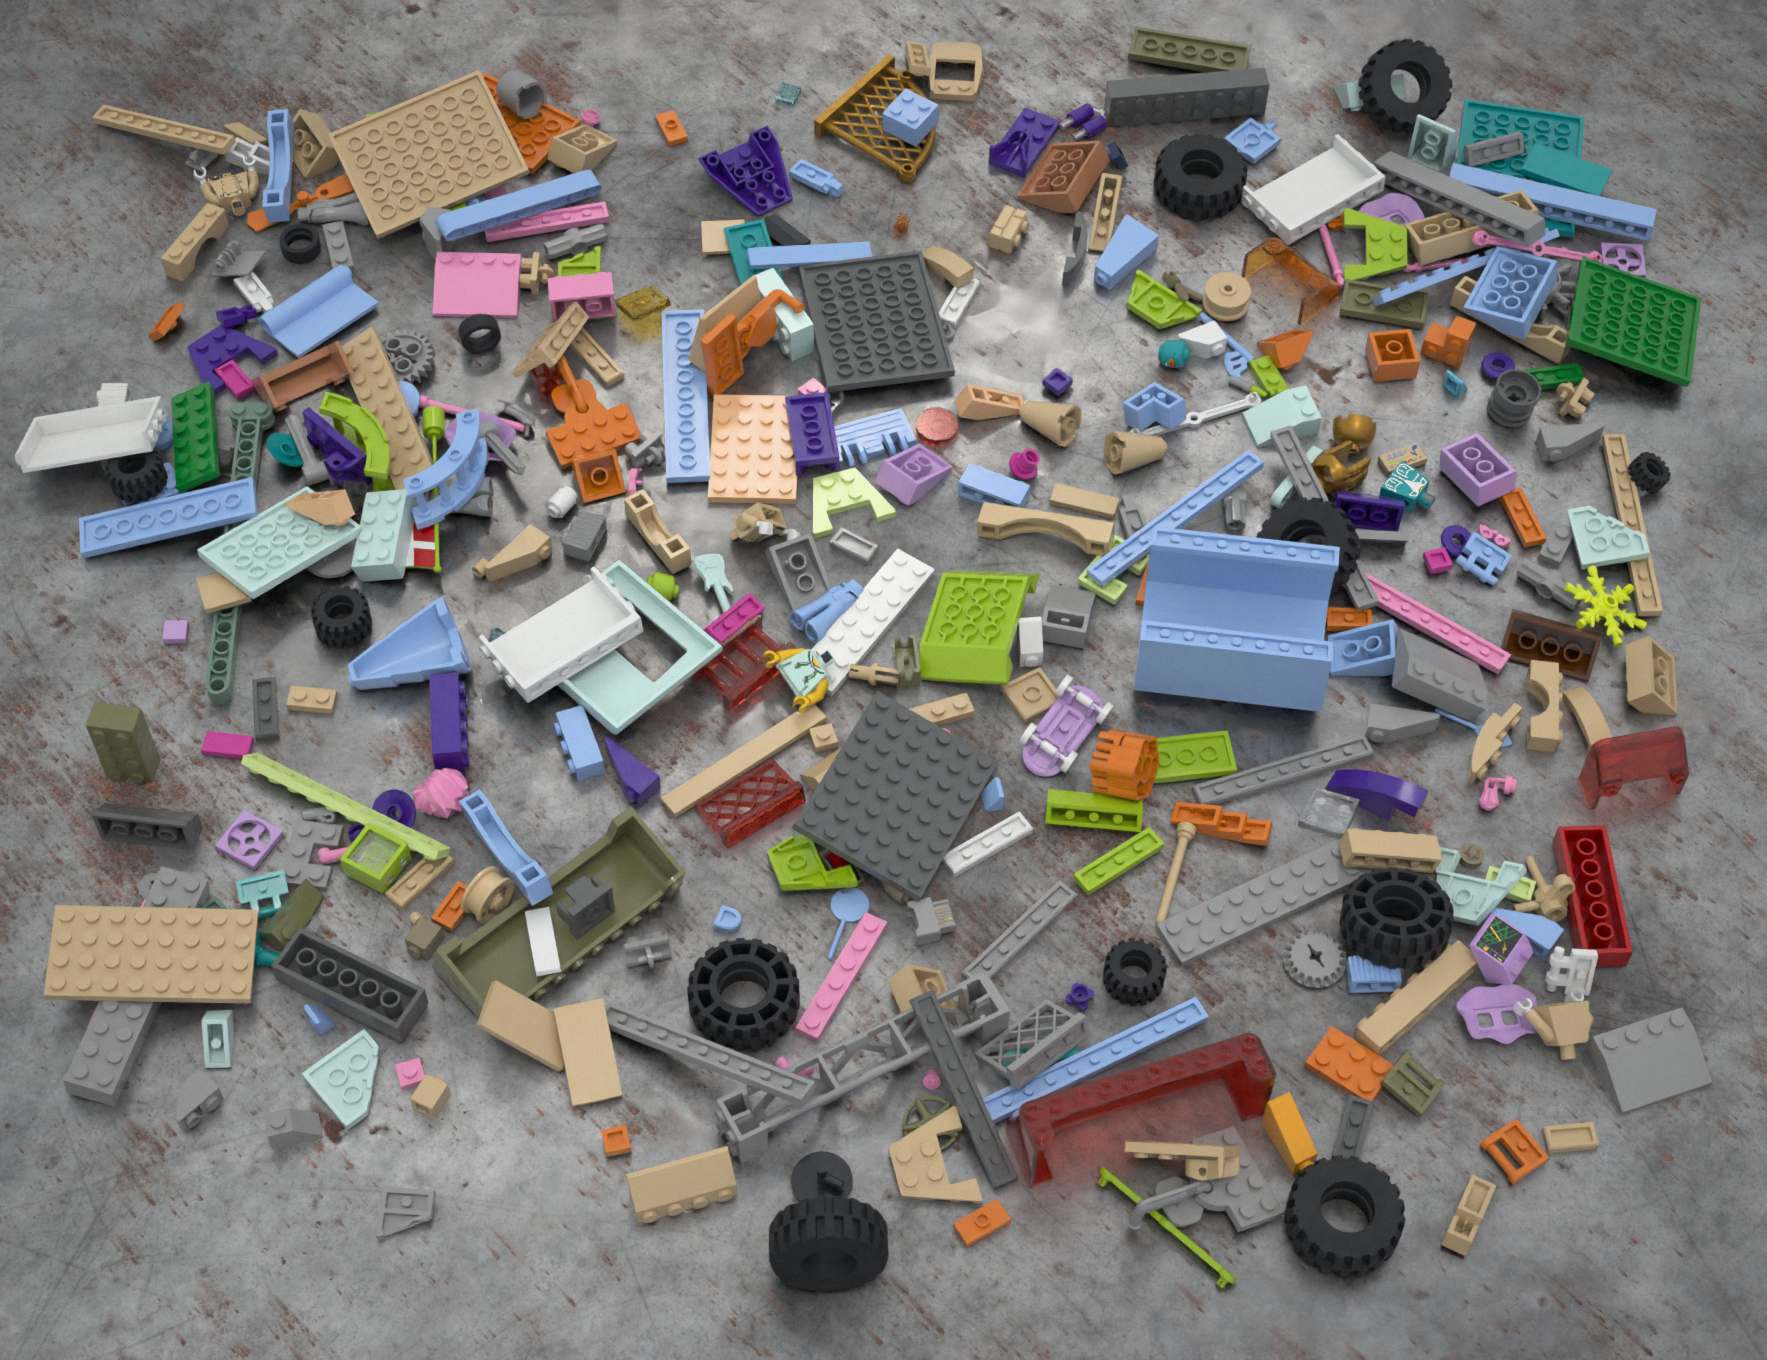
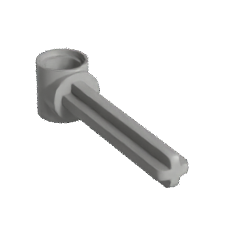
M292 414L288 415L289 417L285 419V422L304 463L301 469L307 485L310 486L328 480L329 475L323 460L316 459L298 417Z
M489 419L480 424L478 438H485L487 447H490L514 474L522 475L526 469L525 465L499 438L500 433L495 423Z

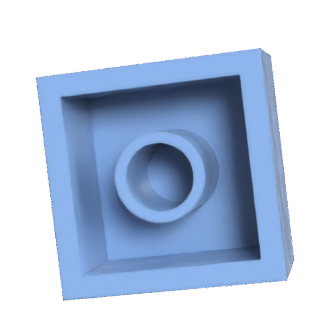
M905 88L882 113L883 130L917 146L939 122V105Z

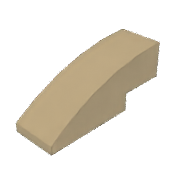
M931 246L922 252L926 267L941 281L945 282L948 280L958 289L973 279L974 267L958 255L936 246Z
M1472 1174L1441 1244L1442 1246L1464 1256L1467 1255L1496 1188L1495 1184Z

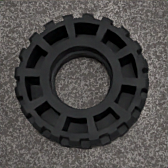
M1403 39L1401 42L1395 40L1388 45H1384L1368 59L1367 64L1361 70L1363 76L1359 78L1358 86L1361 87L1359 98L1360 100L1363 99L1364 105L1362 107L1365 112H1369L1371 115L1370 119L1374 123L1377 121L1381 124V128L1385 130L1390 128L1394 133H1401L1402 131L1413 133L1418 114L1435 121L1447 108L1446 103L1451 99L1452 93L1449 92V89L1453 87L1452 79L1449 78L1451 73L1449 66L1446 67L1445 59L1442 55L1439 56L1435 52L1436 49L1431 45L1428 47L1425 45V42L1420 40L1413 42L1412 39ZM1404 70L1415 77L1420 88L1417 102L1408 103L1395 95L1391 87L1393 71Z
M1201 134L1185 135L1178 140L1175 139L1160 152L1156 161L1154 190L1161 203L1167 206L1172 213H1177L1180 217L1192 218L1196 221H1200V219L1213 220L1216 217L1225 216L1228 211L1234 210L1241 202L1242 190L1246 186L1247 164L1233 144L1227 143L1225 139H1219L1209 134L1207 136ZM1204 174L1213 179L1202 181L1193 179L1188 175Z
M1306 497L1299 498L1295 502L1289 501L1283 504L1284 506L1280 509H1275L1271 513V517L1265 519L1261 525L1262 531L1258 532L1256 538L1298 542L1310 535L1325 537L1326 546L1340 547L1338 570L1334 574L1331 594L1338 591L1339 586L1345 585L1349 581V575L1354 573L1357 568L1356 560L1360 558L1359 536L1346 513L1341 508H1337L1334 503L1330 501L1323 502L1321 498L1313 497L1311 500H1307Z
M1389 867L1388 869L1378 868L1370 873L1366 872L1360 875L1358 880L1355 879L1348 886L1343 896L1339 923L1341 926L1340 931L1352 951L1355 950L1362 959H1367L1377 966H1387L1389 969H1412L1415 966H1424L1430 960H1435L1447 948L1453 924L1454 908L1445 890L1442 891L1441 886L1436 881H1431L1428 876L1422 873H1415L1413 870L1406 868L1405 870L1397 869V867ZM1383 915H1398L1409 919V921H1396Z
M736 938L735 941L730 942L726 940L719 943V946L716 948L711 947L705 952V957H700L694 964L695 970L690 972L688 978L689 986L687 987L689 1011L694 1019V1025L699 1031H703L706 1039L711 1042L715 1040L724 1047H732L735 1051H743V1049L748 1048L757 1050L764 1044H767V1046L773 1044L778 1036L782 1037L789 1031V1025L794 1023L800 1005L799 979L797 978L794 964L789 963V957L782 951L778 952L776 946L770 943L764 944L762 940L754 938L752 940ZM739 981L755 982L767 991L762 1001L745 1008L732 1006L720 997L725 988Z
M1342 1155L1332 1156L1330 1160L1322 1158L1315 1161L1314 1167L1308 1165L1304 1168L1300 1177H1296L1292 1184L1284 1213V1222L1287 1224L1286 1233L1290 1240H1294L1293 1248L1298 1254H1303L1306 1257L1305 1261L1311 1266L1315 1264L1321 1268L1322 1272L1330 1274V1271L1335 1272L1341 1277H1348L1351 1273H1355V1276H1361L1366 1274L1369 1268L1374 1271L1381 1267L1383 1261H1388L1392 1256L1405 1226V1217L1403 1215L1405 1205L1404 1201L1399 1199L1400 1190L1397 1185L1391 1184L1389 1181L1390 1176L1385 1171L1380 1172L1376 1169L1375 1164L1369 1161L1367 1163L1359 1161L1360 1158L1354 1156L1343 1158ZM1335 1199L1353 1202L1365 1213L1368 1226L1361 1231L1351 1233L1337 1230L1325 1220L1321 1212V1206Z
M819 1196L814 1199H803L796 1204L786 1206L783 1211L780 1210L769 1226V1263L771 1268L783 1282L790 1283L796 1288L824 1292L849 1290L853 1287L863 1286L868 1281H873L878 1274L882 1273L887 1265L886 1263L889 1258L887 1223L877 1209H873L870 1204L859 1202L854 1198Z

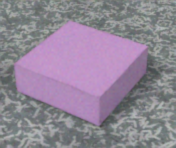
M188 620L165 621L163 643H187Z

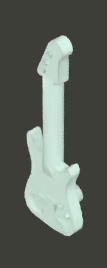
M720 554L697 556L693 561V567L702 577L705 591H708L710 587L714 588L724 613L731 608L724 589L729 594L733 592V587L724 573V559ZM739 632L729 640L732 642L736 641L739 636Z

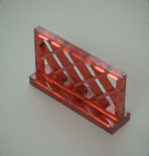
M772 758L694 806L695 810L721 837L722 843L728 849L806 802L803 785L799 781L795 782ZM771 768L776 772L775 777L763 776L764 772ZM757 782L756 788H744V784ZM761 782L773 783L772 790L760 789ZM778 783L789 785L783 790H776ZM729 793L737 794L736 800H724V798ZM742 794L754 795L752 801H740ZM758 795L770 796V798L763 802H757ZM709 805L718 806L716 812H706L704 808ZM722 806L734 807L733 813H721ZM739 807L750 808L744 814H737ZM719 819L731 820L722 827L718 825Z

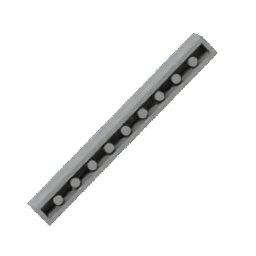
M1391 151L1373 162V165L1386 176L1384 184L1521 245L1529 247L1545 236L1544 217Z

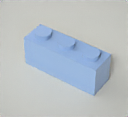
M969 463L959 480L958 495L980 504L987 502L1024 508L1029 500L1030 485L1006 477L1001 473L987 470L982 466Z
M583 705L557 712V722L553 723L557 736H562L563 741H560L563 754H568L570 758L567 760L570 773H575L578 781L604 774L603 758Z

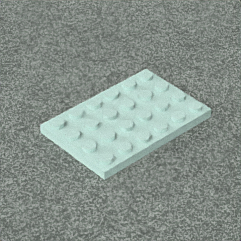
M305 487L258 514V517L251 518L197 551L202 560L252 599H255L357 538L363 530L351 518H348V522L341 526H335V524L324 525L287 508L285 503L299 494L315 493L309 487Z

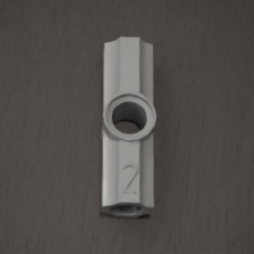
M601 223L583 230L570 228L562 237L543 243V247L548 260L569 253L573 255L584 253L589 246L607 241L608 236L604 225Z
M1243 483L1222 498V509H1225L1226 528L1233 532H1239L1246 525V490H1243Z
M1526 558L1517 570L1516 575L1534 585L1538 594L1543 598L1551 599L1553 597L1572 610H1575L1582 601L1574 599L1575 594L1564 590L1567 582H1565L1564 576L1557 570L1551 569L1548 571L1529 558Z

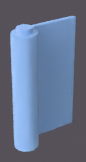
M338 265L260 316L258 320L262 329L296 357L301 358L379 306V302L353 283L351 278L353 274L347 266Z

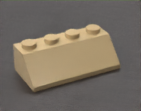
M727 1146L626 1174L629 1195L637 1223H650L661 1216H675L682 1213L683 1210L703 1208L708 1203L718 1200L720 1202L728 1201L737 1195V1184Z

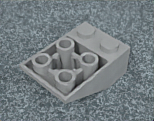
M1051 585L1042 617L1043 641L1084 649L1096 592Z

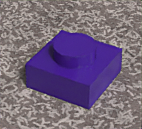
M1058 368L1054 369L1042 381V385L1057 396L1062 394L1073 383V379Z

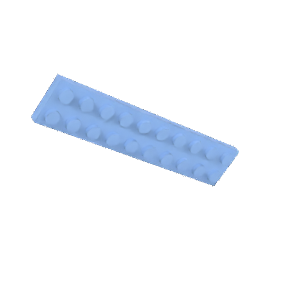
M704 309L662 311L667 483L705 482L710 479L706 373L688 360L700 317L704 315Z

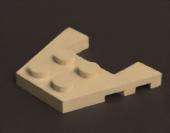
M952 1106L888 1147L902 1199L932 1201L937 1199L950 1200V1202L967 1201L976 1204L982 1203L983 1200L977 1178L950 1184L937 1136L962 1130L957 1106Z

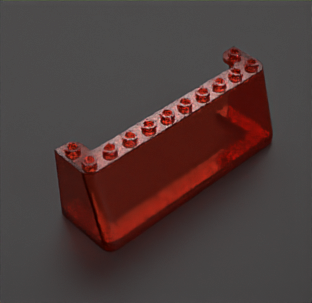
M1245 1033L1027 1101L1008 1118L1006 1134L1027 1187L1032 1189L1053 1182L1052 1173L1042 1150L1049 1148L1053 1144L1054 1131L1222 1078L1241 1121H1247L1264 1115L1277 1074L1261 1039L1255 1034Z

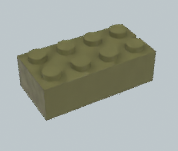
M94 701L86 728L106 777L114 780H127V778H130L136 783H152L160 757L142 709Z

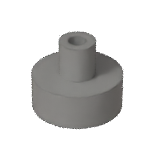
M313 915L304 930L320 938L324 935L319 930L322 922Z

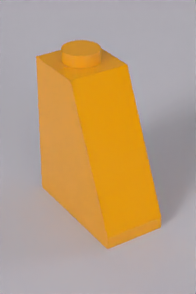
M1290 1092L1267 1102L1261 1125L1291 1174L1293 1175L1299 1171L1302 1172L1308 1165L1314 1167L1318 1153Z

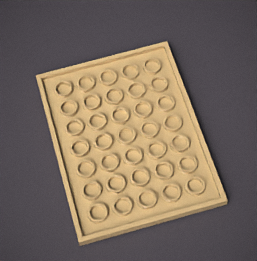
M480 70L328 134L377 239L420 221V217L425 213L427 206L448 209L530 174Z

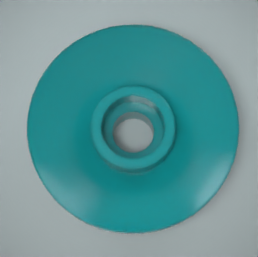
M274 433L269 436L267 448L275 459L293 467H299L304 464L292 436L285 433Z

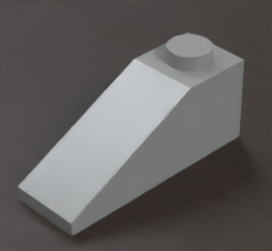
M1604 422L1540 427L1536 443L1542 461L1564 460L1600 440L1605 427Z
M1370 703L1366 716L1365 736L1367 740L1388 743L1436 731L1440 714Z

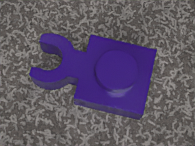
M248 304L239 309L232 307L217 311L216 316L224 328H231L245 322L244 319L256 318L257 312L251 304Z

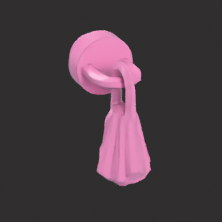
M1506 775L1505 779L1487 778L1483 793L1478 800L1481 808L1491 811L1499 805L1497 789L1504 790L1503 794L1510 795V792L1515 793L1517 779H1513L1512 776ZM1498 782H1503L1504 786H1499Z

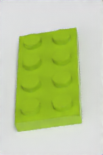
M1228 730L1157 738L1159 768L1154 784L1227 776L1237 773Z

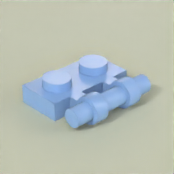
M1474 531L1462 549V552L1469 557L1466 559L1459 555L1455 562L1461 565V569L1464 571H1470L1478 576V580L1494 586L1498 579L1491 575L1492 571L1500 575L1512 555ZM1475 560L1484 565L1486 568L1483 570L1482 568L1474 564Z

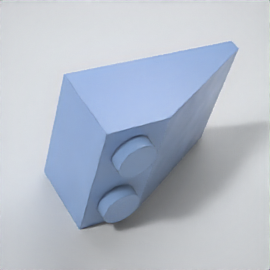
M1392 619L1328 635V641L1333 642L1330 674L1338 676H1387L1393 674L1398 630H1400L1395 621Z

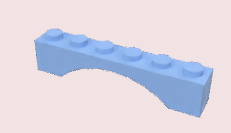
M283 109L268 111L267 118L270 170L268 183L263 191L262 207L269 223L289 221L294 123L289 110Z
M481 790L460 800L459 803L467 822L510 878L514 880L530 904L533 906L552 895L553 891L546 873L515 842Z

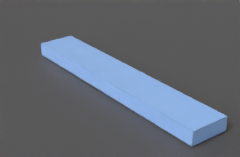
M869 242L747 248L750 269L799 267V265L872 257Z

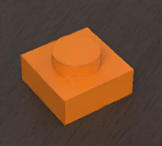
M626 1125L601 1130L606 1157L632 1152Z

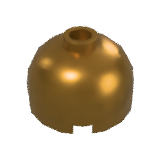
M1348 414V418L1342 419V415L1337 416L1333 420L1332 432L1334 440L1338 445H1341L1344 441H1352L1354 444L1350 448V453H1357L1373 442L1377 422L1373 423L1371 417L1360 414Z

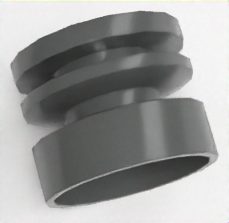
M1512 369L1503 372L1498 377L1488 399L1487 409L1489 415L1494 421L1507 427H1519L1526 424L1540 398V383L1527 371Z

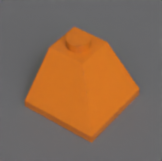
M1293 329L1259 341L1257 345L1264 356L1269 355L1276 368L1287 370L1293 368L1294 363L1301 361L1313 336V331Z

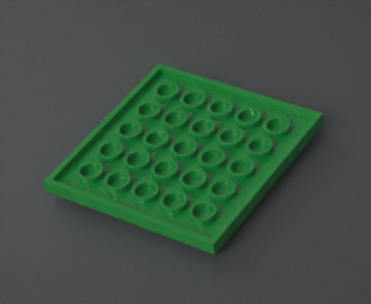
M1582 257L1579 262L1565 345L1687 387L1691 382L1701 298Z

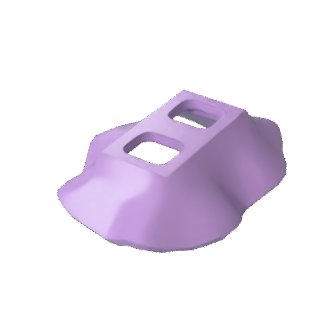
M1390 193L1380 199L1368 202L1359 210V212L1392 222L1391 218L1399 216L1404 221L1401 224L1402 226L1424 219L1423 212L1416 201L1410 196L1399 193Z
M478 411L480 424L491 419L499 430V438L509 448L516 436L514 428L497 416ZM457 418L452 420L445 429L444 437L450 446L456 434ZM488 452V460L502 461L495 452Z
M1502 984L1496 987H1474L1467 991L1456 1003V1010L1462 1014L1467 1029L1474 1039L1492 1038L1503 1044H1509L1526 1033H1536V1030L1525 1018V1015L1519 1016L1513 1010L1517 1001L1521 1003L1524 998L1532 1001L1531 1010H1535L1534 1007L1537 1006L1536 997L1530 991L1518 985ZM1513 1012L1517 1024L1505 1025L1501 1013ZM1490 1015L1493 1027L1481 1028L1477 1016Z

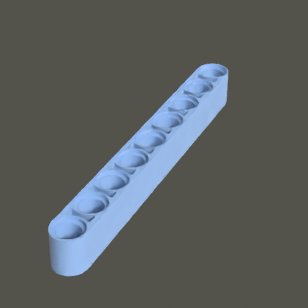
M588 169L444 213L436 219L435 224L447 241H452L593 197L601 191L602 186L593 172Z

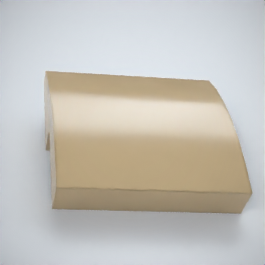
M219 572L196 579L206 614L251 602L250 596Z

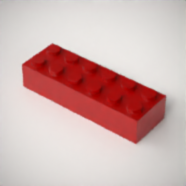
M1606 825L1558 826L1552 841L1559 875L1566 874L1571 877L1575 885V890L1566 898L1568 901L1567 917L1573 948L1596 950L1598 954L1596 967L1626 966L1633 951Z

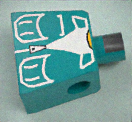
M1403 460L1382 485L1379 496L1403 499L1405 502L1404 511L1413 512L1418 504L1431 508L1436 498L1427 493L1429 479Z

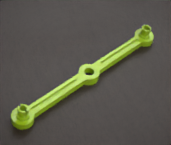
M1102 1166L1099 1170L1101 1178L1097 1182L1102 1187H1105L1111 1181L1136 1203L1144 1200L1108 1168ZM1157 1210L1149 1212L1164 1228L1174 1234L1220 1274V1278L1216 1283L1221 1288H1224L1227 1283H1235L1237 1277L1179 1230L1178 1226L1172 1224L1168 1217L1162 1215Z

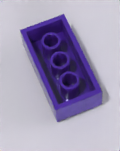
M458 673L430 675L431 740L435 770L451 768L461 772L466 777V767H470L469 753H467L469 737L468 733H466L468 716L465 708H468L464 682L459 681Z

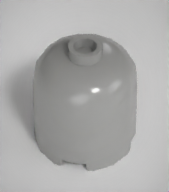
M517 69L504 73L496 87L499 100L524 119L533 118L538 115V109L542 103L546 104L547 88L537 79Z

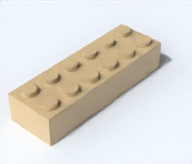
M1523 190L1498 197L1539 215V210ZM1449 212L1405 224V227H1407V246L1421 266L1442 259H1449L1459 254L1469 253L1483 247H1490L1491 245L1488 244L1478 247L1473 243L1472 236L1479 230L1485 231L1489 236L1505 238Z

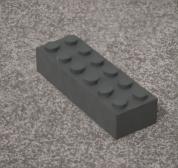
M300 927L271 966L277 981L400 1042L404 1040L429 1003L424 988Z

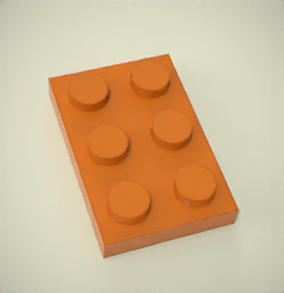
M1333 1026L1330 1027L1304 1065V1067L1348 1095H1354L1373 1101L1383 1088L1380 1084L1381 1080L1394 1066Z

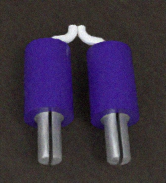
M1086 103L1067 114L1066 120L1059 123V127L1062 130L1068 126L1076 127L1093 117L1094 112L1101 113V115L1082 124L1079 127L1080 131L1072 135L1074 141L1082 137L1088 139L1107 128V121L1104 116L1105 111L1092 108L1090 104Z

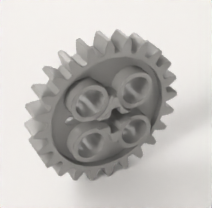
M407 329L401 334L399 330H396L395 335L388 332L387 338L380 336L398 381H406L413 385V381L421 382V376L428 377L426 371L433 370L431 365L435 364L434 357H436L428 337L424 338L422 333L417 335L415 330L409 334Z

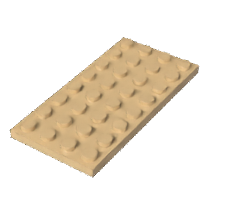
M55 905L44 998L45 1000L251 1004L258 910Z

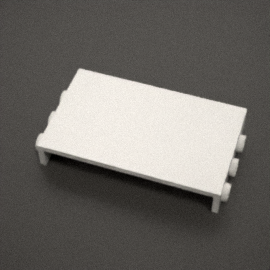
M1337 134L1334 136L1333 148L1253 192L1247 186H1244L1241 202L1259 220H1262L1272 232H1275L1289 245L1343 214L1344 208L1352 209L1382 192L1386 176Z
M157 396L34 417L15 454L16 463L21 466L23 473L153 451L168 416L162 397Z
M595 567L591 568L592 581L492 642H489L483 634L479 636L481 643L479 650L485 659L489 658L492 661L491 663L498 674L502 673L508 686L511 689L514 687L527 703L643 632L641 617L636 613L633 604L629 600L625 601L620 590L610 584L606 574L600 573Z

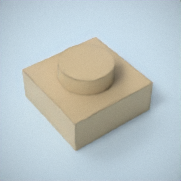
M831 723L809 729V735L815 752L838 747V740Z

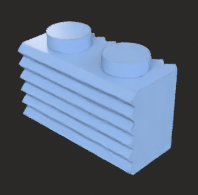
M1358 955L1348 957L1346 976L1349 993L1394 992L1401 986L1402 980L1399 968L1389 969L1387 966H1377Z

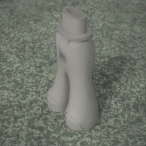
M356 193L336 199H318L308 203L307 207L298 208L299 222L308 221L310 224L312 222L349 221L356 222L362 226L370 224Z
M484 477L473 497L458 511L453 510L450 513H466L491 517L494 499L491 477ZM429 490L424 494L426 503L433 499V490L431 492Z

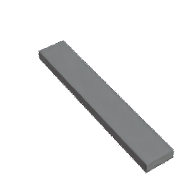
M1059 880L961 972V977L967 980L986 971L992 980L1077 899L1078 894Z

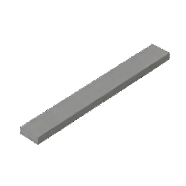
M1364 734L1192 787V792L1198 804L1217 805L1373 758L1374 751Z

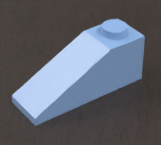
M1494 908L1482 921L1485 923L1491 913L1497 914L1526 934L1534 952L1533 955L1543 961L1553 951L1564 932V929L1555 921L1548 920L1544 916Z

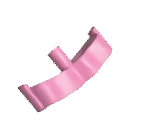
M631 468L628 481L629 496L636 493L635 484L643 485V480H637L642 468Z
M1480 525L1479 535L1489 541H1493V544L1501 549L1510 546L1511 539L1509 537L1498 534L1497 530L1488 529L1486 525Z

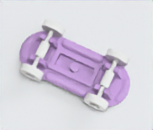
M1067 675L1057 688L1055 694L1059 697L1037 726L1031 723L1019 740L1024 745L1022 751L1023 762L1027 769L1037 776L1050 777L1061 771L1066 774L1079 755L1076 753L1097 723L1102 725L1114 707L1110 702L1103 706L1100 697L1087 687L1079 685L1070 686L1074 679L1070 675Z

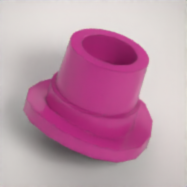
M1025 449L1022 453H1014L1009 461L1010 469L1017 478L1029 480L1037 473V464L1040 461V457L1033 449Z

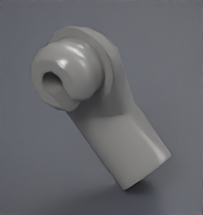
M324 806L301 811L304 821L316 820L327 824H334L336 822L335 813L327 810Z

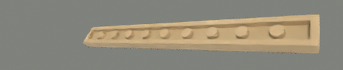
M1603 434L1601 440L1618 521L1624 523L1625 527L1633 531L1638 530L1645 534L1649 548L1636 483L1630 479L1632 476L1628 474L1630 471L1628 466L1631 460L1625 434ZM1651 553L1649 558L1627 561L1631 583L1634 586L1633 593L1638 616H1661L1663 608Z

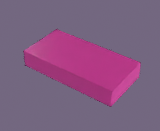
M234 360L214 369L216 376L225 383V386L237 400L256 391L252 381Z
M207 731L201 752L202 755L242 759L243 755L251 753L254 738L248 735Z

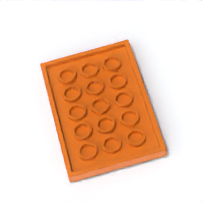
M484 73L482 76L530 174L533 175L548 160L547 157L552 138L580 126L581 120L547 103H542L538 109V115L533 118L524 119L506 107L497 97L496 87L499 79Z

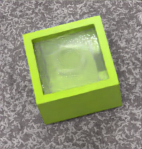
M367 823L340 858V862L345 875L385 894L411 860L408 843Z

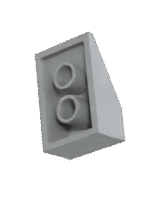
M811 533L771 546L765 551L771 570L792 611L817 600L832 588Z

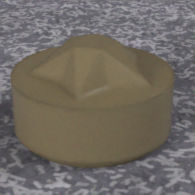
M1466 844L1460 851V862L1465 867L1477 868L1482 864L1484 851L1480 846Z

